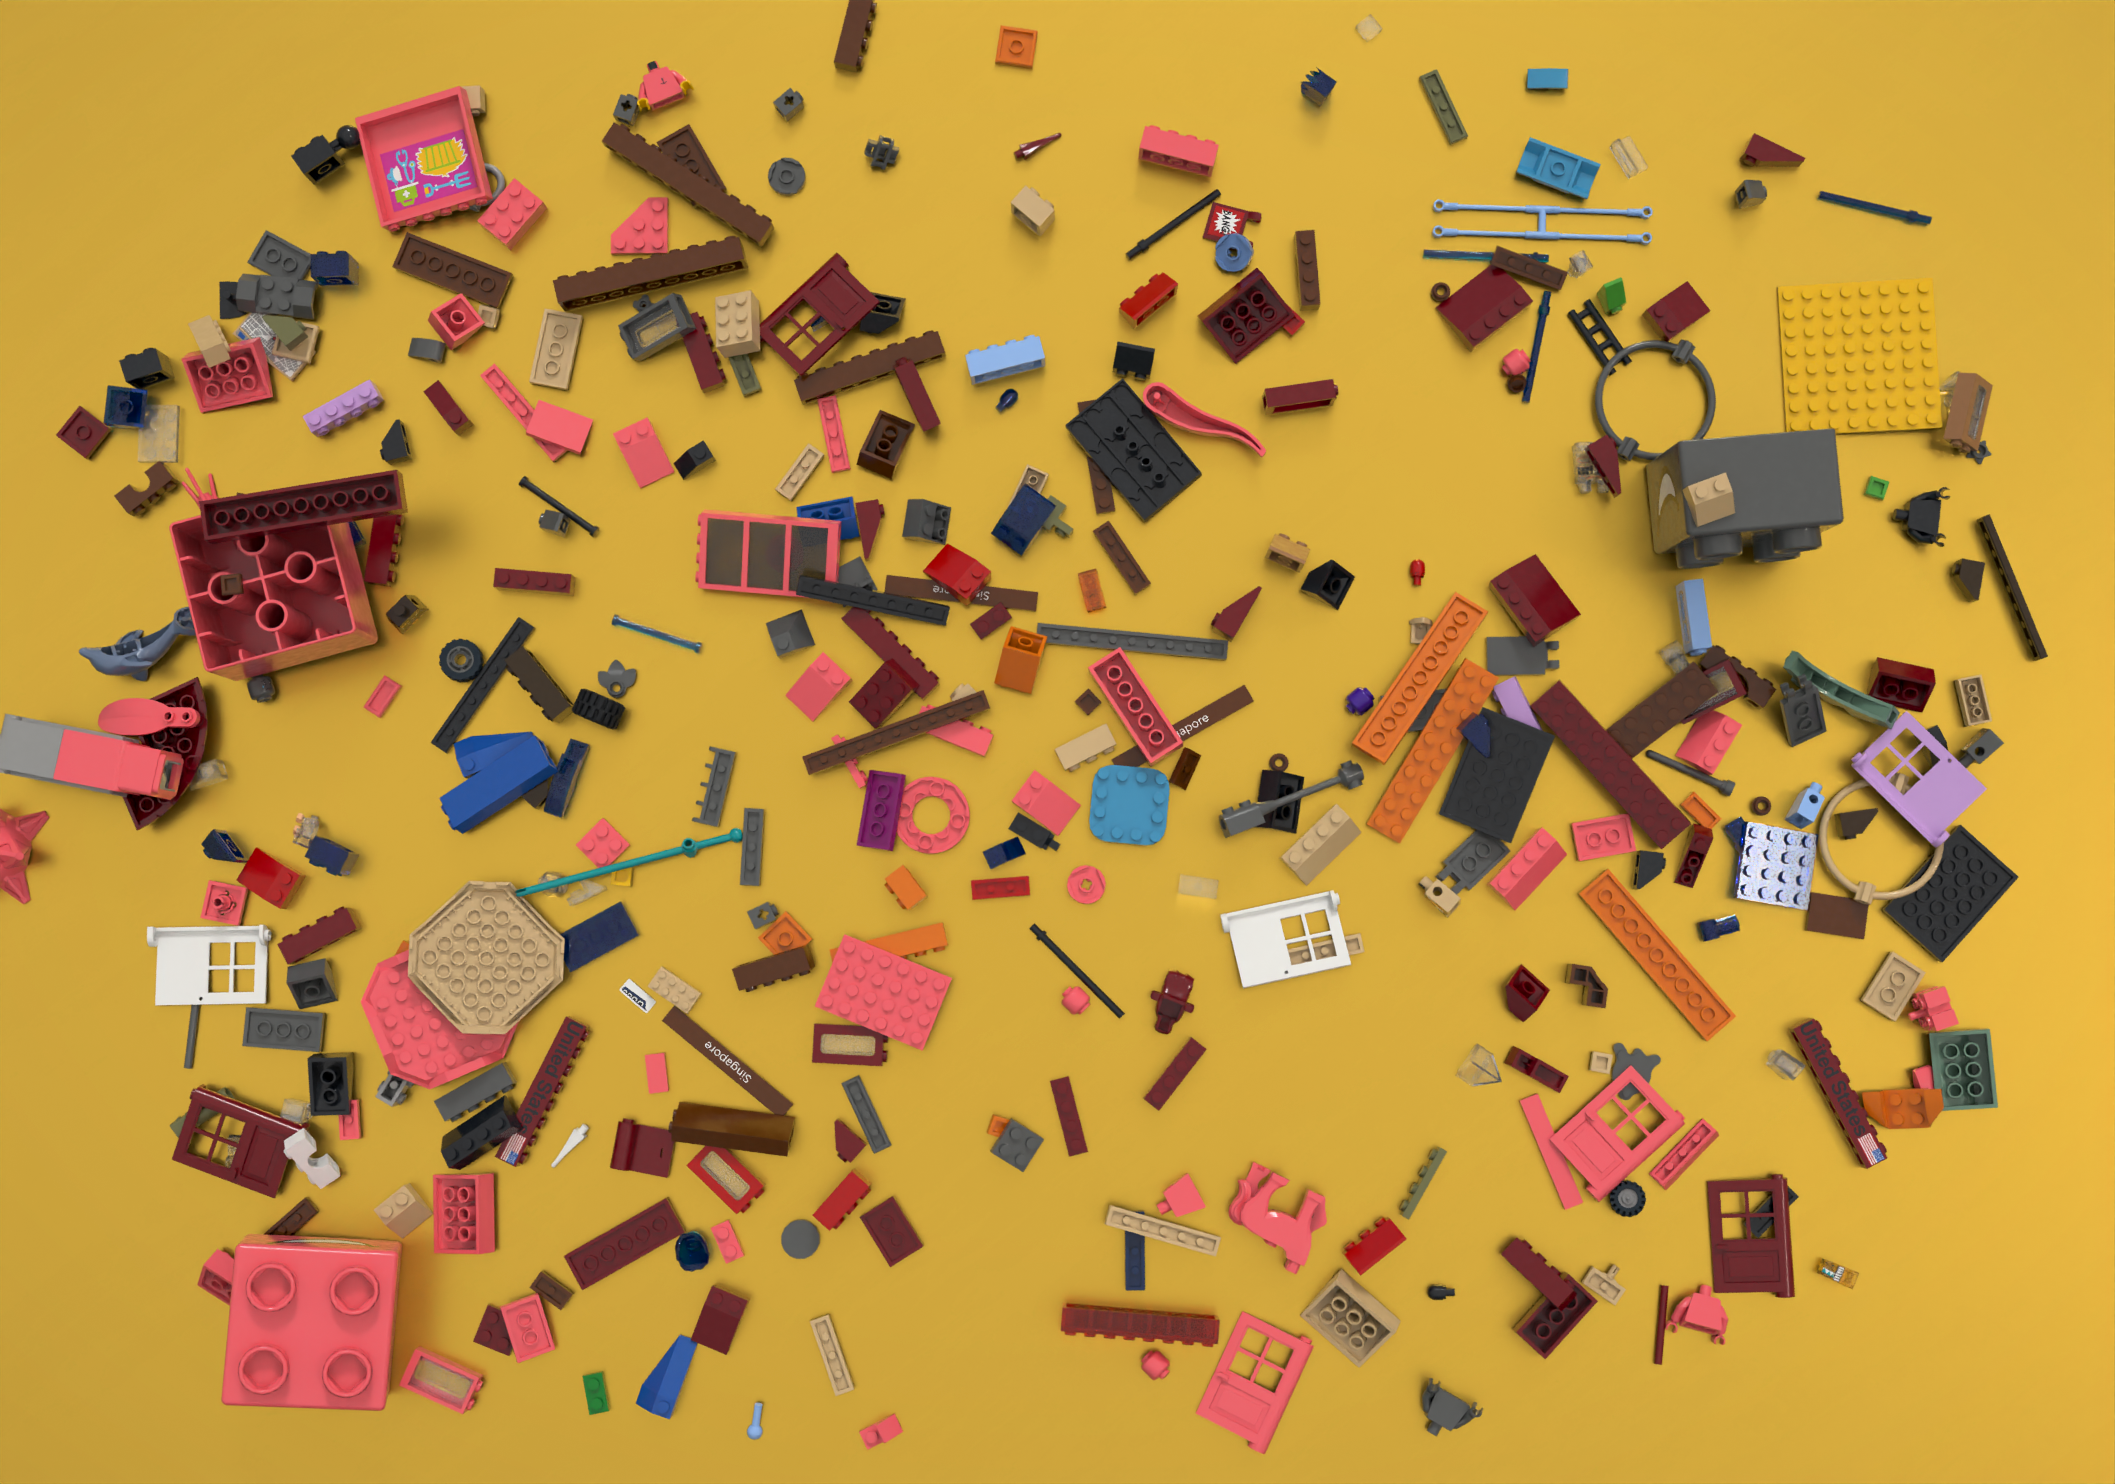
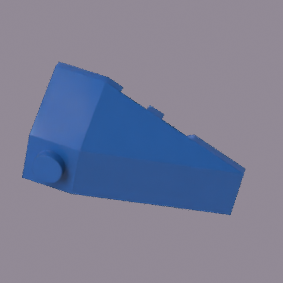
M533 732L471 736L454 743L456 759L463 777L469 779L533 737Z
M680 1334L642 1384L636 1404L652 1414L670 1419L674 1414L698 1343L692 1341L690 1337Z

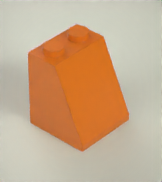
M1011 626L1002 649L994 683L1002 687H1009L1031 694L1048 636Z

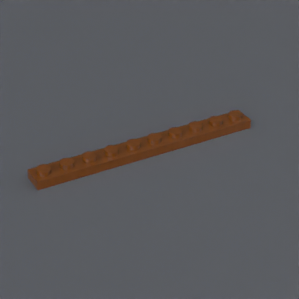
M982 690L808 754L802 758L808 774L812 775L990 709L985 692Z

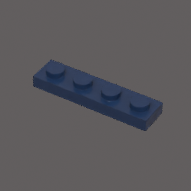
M1132 1211L1144 1215V1211ZM1125 1230V1290H1145V1236Z

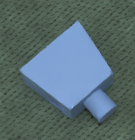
M1812 782L1809 788L1801 791L1784 820L1800 829L1813 823L1825 799L1820 794L1823 787L1816 782Z

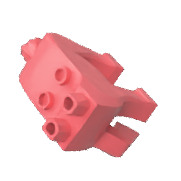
M1253 1162L1246 1179L1238 1180L1239 1193L1229 1207L1230 1219L1234 1223L1243 1225L1252 1233L1264 1238L1266 1244L1274 1248L1277 1245L1281 1246L1287 1258L1284 1264L1285 1269L1297 1274L1300 1265L1304 1266L1311 1249V1233L1327 1223L1325 1196L1307 1189L1296 1217L1282 1211L1268 1209L1271 1195L1277 1189L1286 1186L1290 1180L1272 1172L1269 1179L1258 1190L1259 1181L1266 1177L1271 1170Z

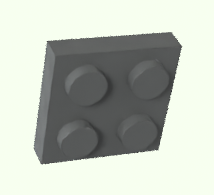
M1011 1118L990 1152L1024 1172L1044 1139Z

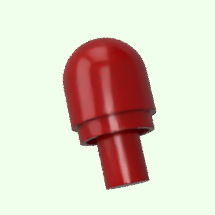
M1415 559L1410 564L1411 578H1414V586H1421V578H1424L1425 563L1420 559Z

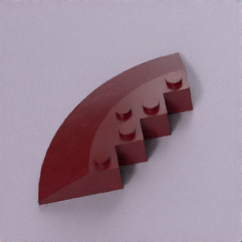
M198 677L150 699L163 703L168 707L193 708L199 712L200 722L193 728L168 727L156 733L138 735L142 745L181 754L184 763L177 794L171 800L142 794L140 796L127 794V797H123L137 831L160 818L179 800L190 785L200 765L207 738L208 719L204 692Z

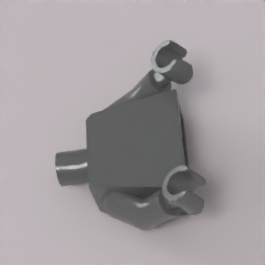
M1433 1378L1429 1379L1428 1386L1422 1395L1424 1415L1432 1420L1427 1429L1428 1432L1437 1436L1442 1427L1449 1431L1458 1429L1475 1417L1482 1415L1484 1408L1482 1407L1480 1410L1475 1409L1477 1402H1474L1471 1409H1469L1470 1405L1440 1388V1381L1434 1385L1432 1384Z

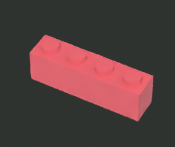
M929 704L927 707L922 706L919 714L936 707ZM965 719L962 722L958 720L926 732L929 735L983 757L986 756L994 737L993 734H990V729L982 726L978 729L973 727L974 723Z

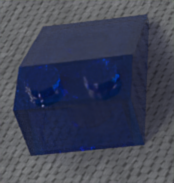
M1025 483L999 519L991 534L1022 556L1031 547L1056 505Z

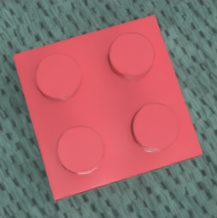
M602 818L576 846L598 868L611 865L630 844Z

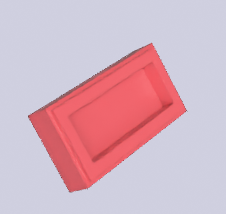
M384 675L364 705V708L381 718L402 686Z
M665 1053L645 1055L649 1094L669 1091Z

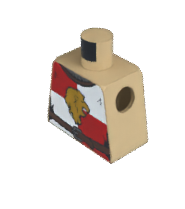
M1425 876L1418 884L1426 891L1424 897L1447 918L1461 904V898L1438 879L1432 882ZM1435 891H1440L1442 894L1440 896H1435L1433 893Z

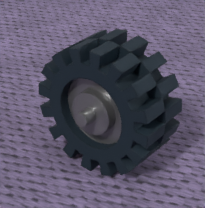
M1622 1181L1611 1191V1207L1617 1214L1623 1217L1636 1216L1645 1206V1192L1636 1182Z

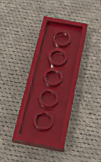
M665 1198L566 1254L564 1258L579 1286L584 1290L686 1231L668 1198Z

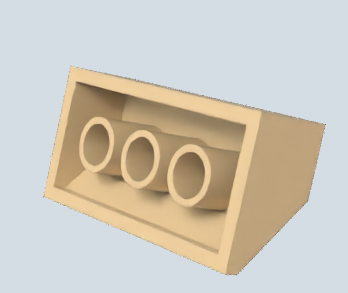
M1335 804L1280 859L1307 886L1361 831L1352 819Z

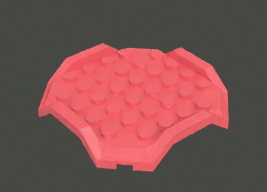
M409 950L377 963L362 997L361 1004L391 1075L424 1088L432 1089L504 1058L518 1022L506 1034H462L408 978Z

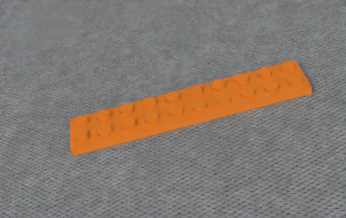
M1455 592L1355 737L1352 746L1385 765L1481 625L1488 611Z
M1464 659L1368 819L1367 825L1401 843L1499 677L1472 661Z
M1606 869L1578 893L1705 1041H1709L1736 1017L1609 869Z

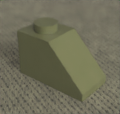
M270 315L262 317L290 351L308 338V335L304 332L307 328L300 320L296 322L292 317Z

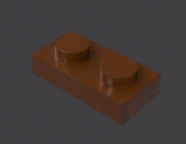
M1184 747L1169 782L1186 790L1201 755Z
M544 1271L539 1273L529 1287L560 1310L564 1308L574 1294Z

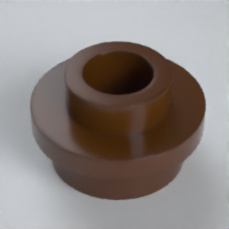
M1436 283L1432 287L1431 295L1436 301H1445L1450 296V288L1446 283ZM1438 290H1443V291H1444V294H1443V295H1439V294L1437 293V291H1438Z
M1281 753L1274 754L1269 761L1270 768L1273 771L1283 772L1289 764L1287 757ZM1281 760L1282 766H1276L1275 761Z
M1760 796L1752 801L1751 808L1756 815L1763 816L1770 812L1771 802L1768 798ZM1759 803L1764 805L1762 810L1758 808Z

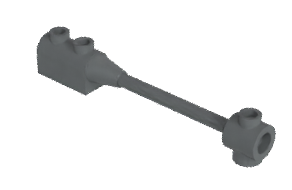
M1350 760L1340 764L1342 768L1338 769L1336 777L1282 798L1251 803L1250 800L1239 803L1240 808L1233 810L1232 806L1221 810L1223 814L1219 815V823L1225 838L1266 823L1263 816L1274 811L1277 807L1341 783L1348 790L1363 785L1364 774L1361 766L1357 762L1352 764Z

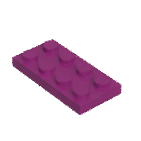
M869 770L857 846L893 851L906 775Z

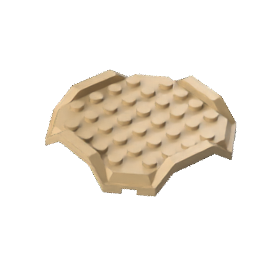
M468 881L409 936L408 978L462 1034H506L563 981L565 939L542 918L523 896H516L515 892L517 889L511 882Z

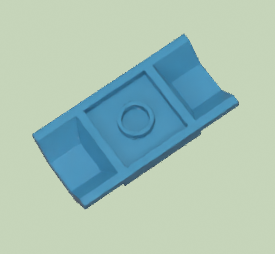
M1530 137L1516 173L1567 194L1571 193L1588 199L1591 186L1601 164Z

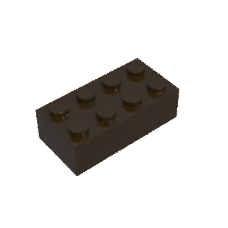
M521 646L504 660L508 664L506 669L512 676L514 675L520 679L517 681L518 684L532 694L529 697L536 705L544 709L541 712L548 720L560 723L573 713L572 708L574 704L529 649Z

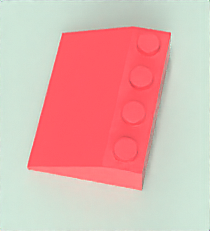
M260 337L228 344L231 349L228 352L231 359L210 368L201 350L190 352L182 358L201 413L273 397L267 357Z
M494 1173L433 1175L434 1253L484 1254L495 1252Z

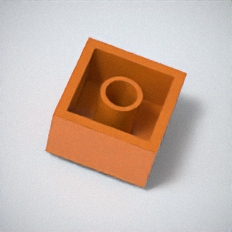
M904 865L885 878L887 882L884 884L891 894L895 893L898 896L896 901L902 909L907 908L910 911L928 897Z

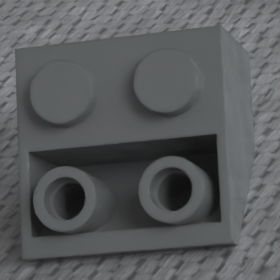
M908 499L902 537L915 541L945 545L951 507L925 499Z

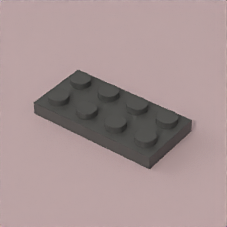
M246 1007L242 1046L321 1052L325 1013Z

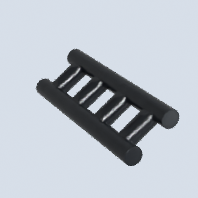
M1588 299L1584 302L1586 306L1584 310L1577 314L1573 309L1568 315L1605 367L1609 360L1603 351L1613 346L1618 353L1624 348L1592 301ZM1591 314L1597 324L1587 329L1582 319ZM1602 330L1607 340L1598 345L1592 335ZM1627 355L1618 363L1623 361L1625 365H1628L1632 360ZM1614 367L1609 373L1610 376L1616 372Z

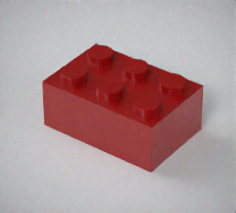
M854 1168L812 1216L829 1231L832 1228L836 1230L845 1220L843 1218L844 1214L850 1215L858 1206L856 1201L859 1198L863 1200L871 1191L869 1186L872 1183Z

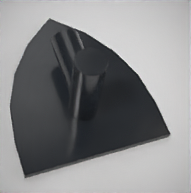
M219 282L220 319L238 318L249 313L240 312L237 309L236 293L238 282Z

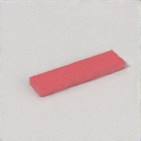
M834 395L818 398L831 472L837 473L851 470L837 397Z

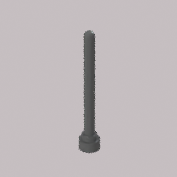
M1648 750L1646 752L1647 757L1718 787L1722 794L1730 796L1735 787V782L1731 780L1721 781L1655 751Z

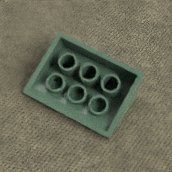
M1990 1029L1929 1033L1934 1089H1942L1944 1103L1942 1111L1998 1108Z

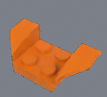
M1914 1088L1862 1092L1863 1105L1867 1114L1889 1129L1929 1128L1944 1108L1942 1089Z

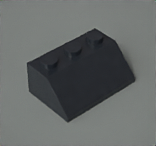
M1262 770L1258 802L1276 800L1302 790L1304 777L1282 771ZM1301 798L1277 807L1274 811L1264 815L1266 823L1255 827L1296 834Z

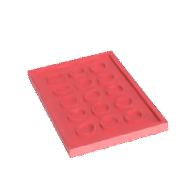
M844 934L815 1007L923 1051L952 978Z

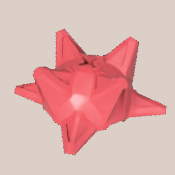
M0 809V888L24 905L31 900L25 876V870L28 866L32 849L31 841L49 819L46 811L15 818Z

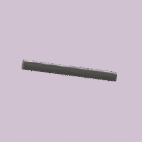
M191 1005L184 1068L192 1069L200 1005Z

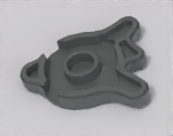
M1615 1043L1613 1051L1616 1060L1612 1067L1611 1077L1614 1081L1629 1066H1632L1649 1084L1651 1072L1661 1062V1058L1655 1054L1646 1056L1639 1048L1634 1049L1632 1054H1628L1622 1043ZM1630 1082L1618 1095L1623 1100H1629L1639 1091Z

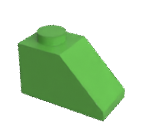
M1621 277L1604 284L1597 292L1605 314L1610 312L1616 314L1622 311V307L1626 304Z

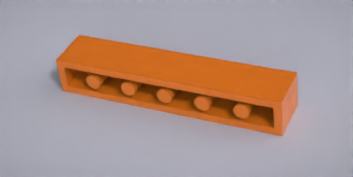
M943 922L863 941L904 959H908L907 955L915 954V957L926 955V950L933 949L934 952L942 951L948 945ZM838 948L830 949L832 963Z

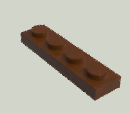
M1498 245L1490 261V264L1558 290H1561L1568 274L1565 270Z
M1109 521L1093 530L1094 535L1135 595L1151 585V582Z

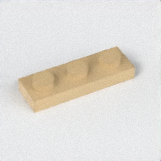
M808 443L775 490L792 501L822 460L824 454Z

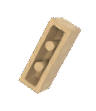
M1104 724L1056 748L1055 752L1064 770L1069 769L1072 772L1080 768V763L1086 761L1088 764L1098 759L1096 755L1102 752L1106 755L1114 751L1116 742L1107 724Z

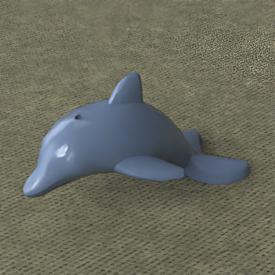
M184 607L177 610L174 614V620L153 634L140 638L143 630H135L121 637L112 646L84 647L79 650V654L89 659L96 671L105 675H131L136 680L146 681L148 668L166 654L178 635H196L189 607Z

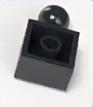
M344 125L338 129L336 139L332 142H329L323 135L316 136L308 145L298 148L291 157L302 173L315 185L345 164L337 152L342 148L349 150L356 148L360 144L359 132L352 125Z

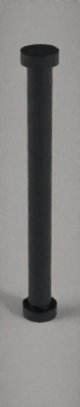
M524 476L520 480L519 486L527 488L555 509L565 514L590 532L589 535L592 537L599 531L598 526H593L531 483L528 477Z

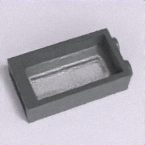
M675 293L668 295L618 325L620 336L628 347L627 352L629 356L639 361L645 360L696 330L682 295Z

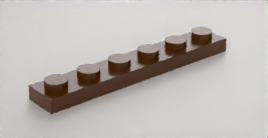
M1095 400L1078 402L1079 413ZM1086 454L1096 514L1115 512L1111 482Z

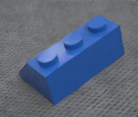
M852 496L796 507L797 517L842 521L841 540L859 537L858 522ZM799 526L803 547L827 543L828 528Z

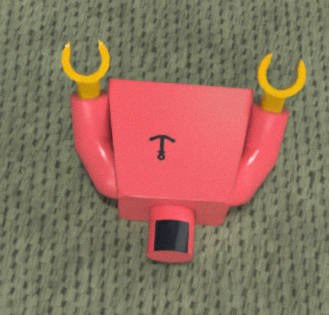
M653 61L647 64L649 74L643 76L644 81L640 84L637 105L640 112H642L644 107L653 111L684 98L687 95L686 91L688 89L694 90L691 82L677 71L669 70L668 67L660 69L657 61Z

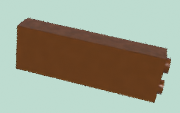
M679 1102L678 1108L673 1111V1121L669 1123L668 1132L672 1133L671 1141L787 1157L794 1133L795 1117Z

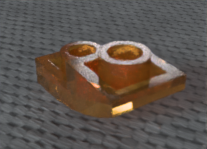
M1097 569L1078 573L1087 612L1106 608Z

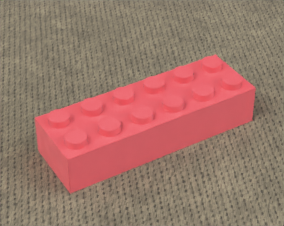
M1121 647L1088 667L1090 675L1150 766L1183 747V741Z

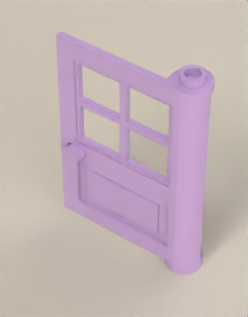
M1907 711L1896 720L1892 729H1887L1862 754L1858 752L1851 759L1853 761L1851 766L1935 848L1940 846L1950 836L1945 829L1987 790ZM1905 728H1908L1921 743L1904 758L1890 743ZM1925 745L1939 761L1922 776L1908 761ZM1888 747L1902 762L1884 777L1870 762L1882 750ZM1906 765L1920 780L1903 795L1888 780Z

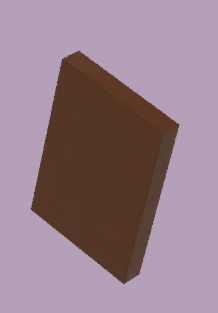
M1810 892L1805 931L1864 939L1869 905L1859 903L1853 898Z

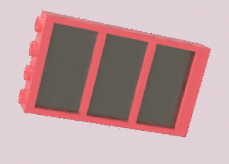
M705 509L698 515V526H701L700 533L697 535V545H700V552H697L696 555L699 571H696L695 581L698 582V588L804 597L796 595L800 575L838 583L842 521Z

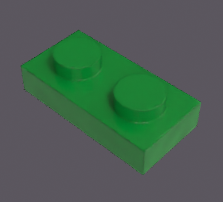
M603 1371L583 1375L589 1415L608 1412L610 1408Z

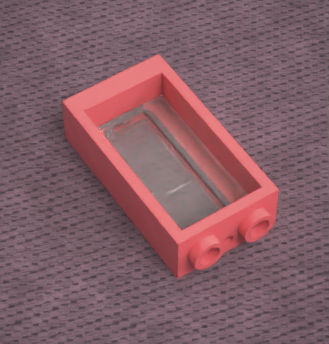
M419 1346L415 1349L399 1386L464 1414L467 1410L470 1411L475 1403L473 1397L476 1392L480 1391L483 1385V1381H481L483 1375Z

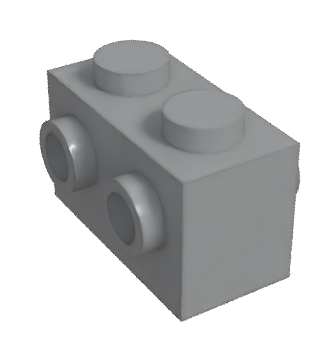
M388 1071V1077L379 1085L378 1093L375 1097L394 1107L404 1102L407 1096L405 1094L409 1087L412 1088L414 1083L391 1075Z

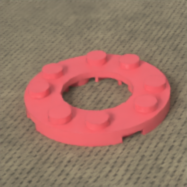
M923 777L914 780L903 789L896 832L906 845L918 852L936 854L947 851L954 847L967 831L970 820L968 802L961 790L946 779ZM926 797L942 799L950 810V820L947 827L936 834L921 832L913 821L915 805Z

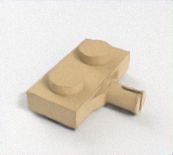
M1614 1264L1607 1274L1600 1272L1592 1266L1582 1280L1583 1284L1613 1305L1617 1304L1626 1290L1614 1279L1620 1270Z

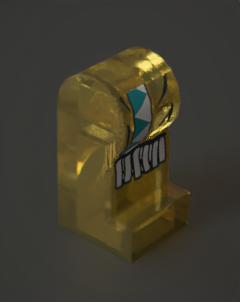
M1823 1258L1816 1272L1850 1289H1853L1859 1275L1856 1271Z

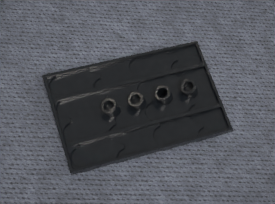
M1123 378L1065 425L1070 435L1083 448L1090 459L1109 479L1111 484L1124 497L1125 501L1144 523L1202 476L1201 471Z

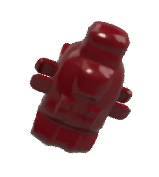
M1169 970L1161 992L1152 991L1151 999L1157 1001L1155 1007L1157 1021L1154 1026L1157 1032L1162 1034L1171 1033L1173 1025L1182 1018L1184 1011L1193 1012L1194 1005L1188 1003V999L1192 991L1194 978L1189 974H1182L1178 970Z

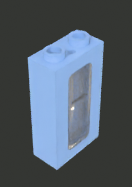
M1703 579L1683 581L1676 585L1675 588L1684 654L1690 653L1691 656H1699L1707 653V650L1712 648Z

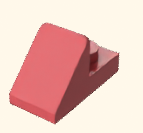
M895 1413L859 1431L867 1450L882 1442L886 1443L903 1432Z

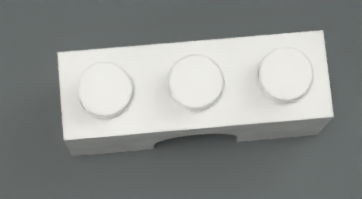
M304 1128L284 1140L285 1155L296 1162L297 1168L307 1174L309 1181L313 1185L316 1184L322 1189L340 1177L339 1166L328 1154L316 1159L309 1157L317 1151L316 1141Z

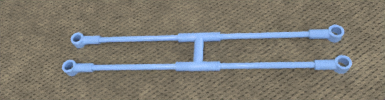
M1440 199L1436 200L1433 204L1435 212L1475 209L1539 213L1538 231H1471L1443 228L1437 225L1432 230V235L1435 238H1441L1442 236L1478 235L1557 240L1559 238L1626 240L1627 242H1640L1642 245H1648L1652 240V235L1648 232H1644L1642 235L1627 234V236L1546 232V213L1627 214V216H1641L1643 219H1648L1653 213L1649 206H1645L1642 209L1628 208L1627 210L1560 208V206L1468 205L1448 203ZM1436 204H1441L1442 208H1437ZM1647 210L1649 215H1645L1643 211ZM1435 230H1441V234H1436ZM1643 236H1647L1649 241H1644Z

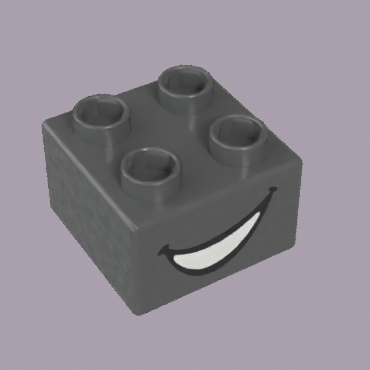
M1832 428L1684 440L1677 442L1646 465L1654 551L1657 554L1676 553L1677 567L1680 569L1704 568L1723 564L1724 558L1741 555L1743 547H1752L1753 559L1759 563L1796 559L1800 557L1801 552L1821 548V533L1841 524L1844 519L1835 429ZM1726 472L1733 490L1735 513L1696 527L1683 489Z

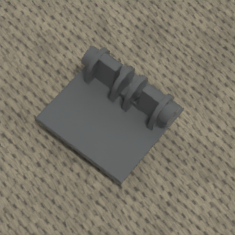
M861 557L839 567L838 583L878 590Z

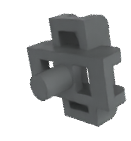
M881 135L878 141L868 139L864 154L872 158L870 166H878L885 170L887 162L895 163L899 147L893 146L894 139Z

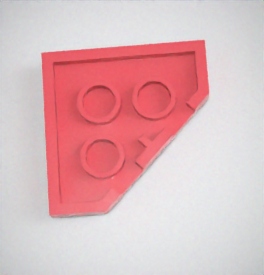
M668 197L647 198L611 234L612 255L668 254Z

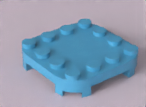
M1108 765L1100 768L1095 774L1092 787L1089 825L1093 835L1104 842L1145 846L1153 845L1160 841L1166 830L1170 791L1166 775L1152 768Z

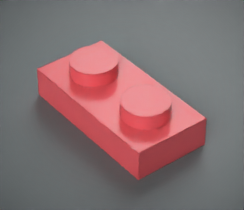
M359 1099L351 1101L350 1115H338L340 1140L361 1138Z
M730 1220L711 1227L726 1264L745 1255Z

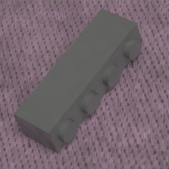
M504 1062L438 1098L434 1103L444 1121L451 1120L453 1123L462 1118L461 1114L468 1110L471 1113L478 1109V1104L485 1101L488 1103L496 1099L495 1095L502 1091L504 1094L512 1090V1085L517 1083L507 1063Z

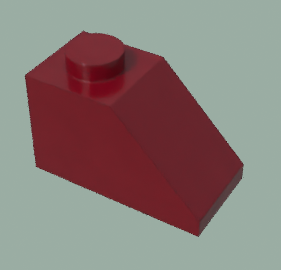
M838 1118L834 1122L836 1150L839 1152L837 1156L845 1163L847 1161L851 1163L867 1143Z

